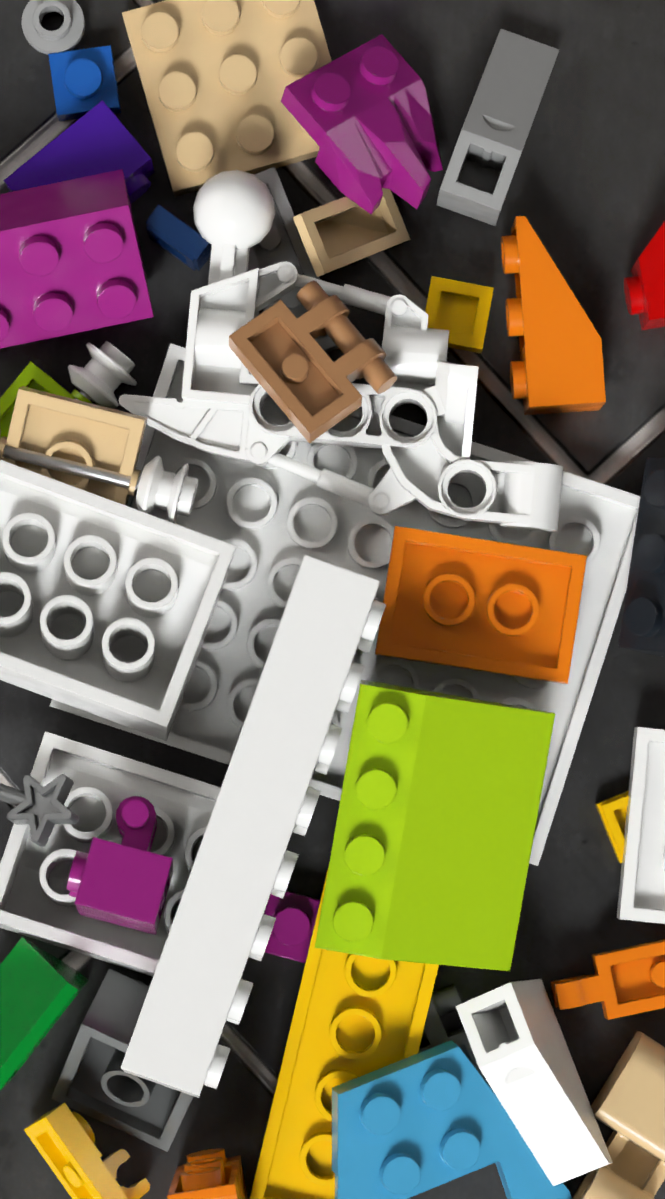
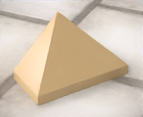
M382 188L383 196L381 203L372 214L345 196L293 217L317 277L411 240L390 189Z

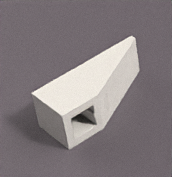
M542 980L510 982L457 1005L456 1009L479 1069L553 1186L559 1185L613 1163Z

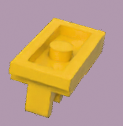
M65 1102L42 1115L24 1129L72 1199H140L150 1190V1183L146 1178L134 1183L129 1188L120 1187L116 1181L117 1169L131 1156L126 1150L120 1149L101 1160L102 1154L94 1144L95 1136L92 1128L80 1114L71 1112Z

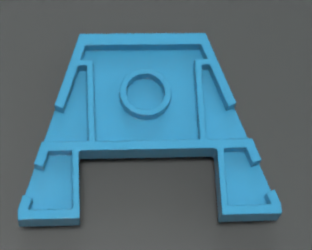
M452 1040L332 1088V1171L335 1173V1199H408L493 1163L496 1164L507 1199H572L570 1191L564 1183L556 1186L551 1184L496 1094L460 1047Z

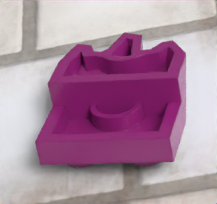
M382 34L285 87L281 99L282 104L318 144L320 148L315 163L342 194L372 214L380 205L383 196L382 188L390 189L411 206L418 209L427 195L431 182V177L427 170L432 172L443 170L439 141L422 79Z

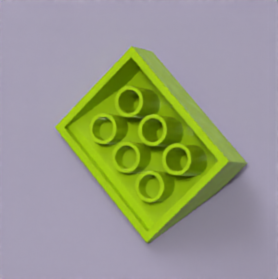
M361 679L315 948L384 960L510 971L555 713Z

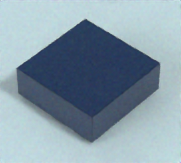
M158 204L145 222L149 238L192 270L196 271L197 269L200 271L210 258L211 244L202 238L199 233Z

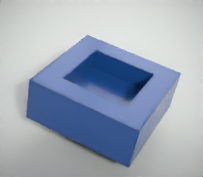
M111 45L48 54L56 112L59 121L80 119L102 100L114 114L121 113Z

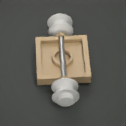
M22 386L17 392L8 437H1L0 429V460L126 506L129 496H135L137 490L135 503L139 511L150 514L154 508L167 511L169 522L172 523L176 522L178 514L190 516L199 479L188 477L189 463H185L177 474L164 471L161 456H156L145 465L141 478H139L141 470H137L136 466L147 417Z

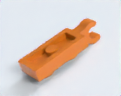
M665 939L592 954L595 974L569 977L550 982L556 1008L559 1007V1010L601 1002L604 1017L610 1020L665 1008Z

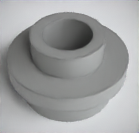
M30 0L23 11L21 25L28 43L35 50L48 55L72 50L80 42L84 34L85 19L82 9L76 0ZM51 12L60 13L64 17L63 25L54 31L46 30L41 26L43 17Z

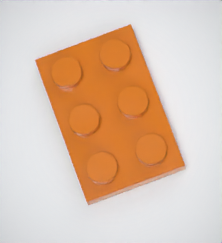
M395 526L383 603L386 604L379 624L375 655L566 685L568 684L587 556Z

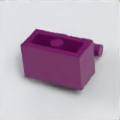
M132 796L123 800L116 810L117 827L123 838L121 844L93 837L89 853L77 850L71 866L66 890L70 891L69 896L76 897L74 904L80 915L156 935L174 872L173 858L151 852L157 830L154 806L144 797Z

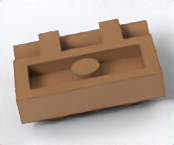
M317 281L307 283L296 295V298L307 310L299 318H296L283 301L279 300L229 336V348L309 444L361 407L362 395L351 383L355 379L364 378L377 394L388 390L397 380L395 373L384 362L386 357L385 351L374 338L366 340L347 318L350 311L337 295L329 297ZM328 335L344 355L333 362L316 342L315 339L317 337Z

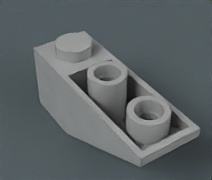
M500 29L442 181L437 206L496 226L559 49Z

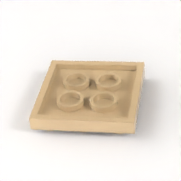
M165 0L122 12L174 197L200 190L209 178L223 171L240 170L254 175L273 167L279 168L317 157L320 147L281 102L287 85L332 61L314 0Z

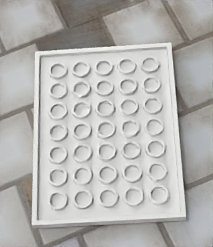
M170 343L153 397L175 398L178 402L183 401L181 394L186 348ZM269 396L264 402L262 409L265 421L275 426L291 422ZM358 408L332 428L340 432L352 430L361 421L363 415L362 408ZM393 415L390 417L392 430L402 437H414L420 434L426 427ZM146 424L136 466L137 470H141L139 478H141L144 466L156 456H161L164 471L176 474L185 463H189L188 477L199 479L197 492L190 516L178 514L175 524L235 545L236 550L167 741L53 699L50 706L229 765L304 555L380 581L374 600L382 603L395 526L586 555L587 560L568 684L375 655L377 630L370 652L367 653L358 649L355 652L353 662L365 667L348 714L335 709L331 724L343 729L328 772L325 775L314 771L309 783V787L321 791L320 795L340 801L361 679L555 713L529 861L530 864L538 866L626 593L640 496L563 471L558 531L501 527L499 524L462 521L429 511L417 500L387 515L380 516L373 513L369 507L317 486V482L268 463L265 466H258L249 461L208 453L179 442ZM290 441L279 452L321 471L325 468L374 489L390 469L382 449ZM473 441L471 442V460L503 463L505 461L534 462ZM461 473L455 476L449 483L448 495L451 501L459 507L473 508L479 505L485 498V485L474 474ZM136 490L135 496H129L127 506L138 510L135 503ZM154 508L150 515L169 521L167 511Z

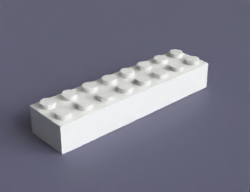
M304 555L122 1062L121 1069L124 1072L197 1098L200 1097L203 1085L217 1089L231 1049L218 1044L226 1021L237 1025L241 1021L253 986L252 982L241 979L248 957L261 961L276 921V918L264 914L270 894L282 899L284 897L299 855L286 850L292 832L305 836L321 792L309 787V783L314 771L327 774L343 729L331 724L335 709L348 714L365 667L353 662L357 649L367 653L370 652L386 607L385 603L374 600L380 581Z

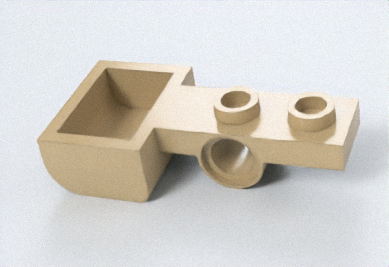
M637 1031L591 1105L595 1119L614 1130L606 1142V1147L613 1163L587 1173L572 1199H655L657 1191L665 1180V1047L644 1033Z

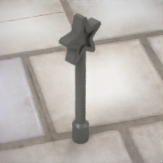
M64 774L59 775L46 786L40 784L30 775H25L23 778L24 791L0 783V801L17 806L7 813L6 818L16 825L29 824L31 841L40 847L46 846L55 824H77L79 821V817L64 805L74 784L73 780Z

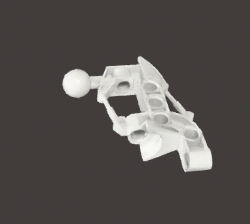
M240 170L220 172L204 183L197 192L193 212L195 225L202 238L211 244L208 285L191 291L181 394L183 401L178 402L175 398L124 394L119 398V404L132 414L147 417V425L179 442L208 453L249 461L258 466H265L268 463L317 482V486L369 507L376 515H387L417 500L429 511L462 521L499 524L501 527L558 531L563 466L527 461H505L503 463L470 459L479 366L447 362L449 330L428 328V314L404 295L390 297L348 284L340 286L299 274L296 267L287 261L262 269L256 268L248 271L250 248L260 243L271 229L275 216L273 197L266 184L255 175ZM311 281H317L328 296L337 295L344 304L385 315L382 349L386 353L384 362L397 376L396 382L381 394H377L368 384L352 383L362 395L361 408L363 415L360 423L350 431L340 432L330 428L311 442L382 449L390 469L375 489L325 468L321 471L280 454L279 452L290 441L309 442L292 422L275 426L265 421L262 409L269 394L229 348V336L257 317L261 309L292 291L296 286L302 288ZM411 403L418 405L424 410L427 416V424L420 434L406 438L399 436L392 430L390 417L397 407L402 404ZM461 473L474 474L485 485V498L479 505L473 508L457 506L448 495L449 483L455 476Z

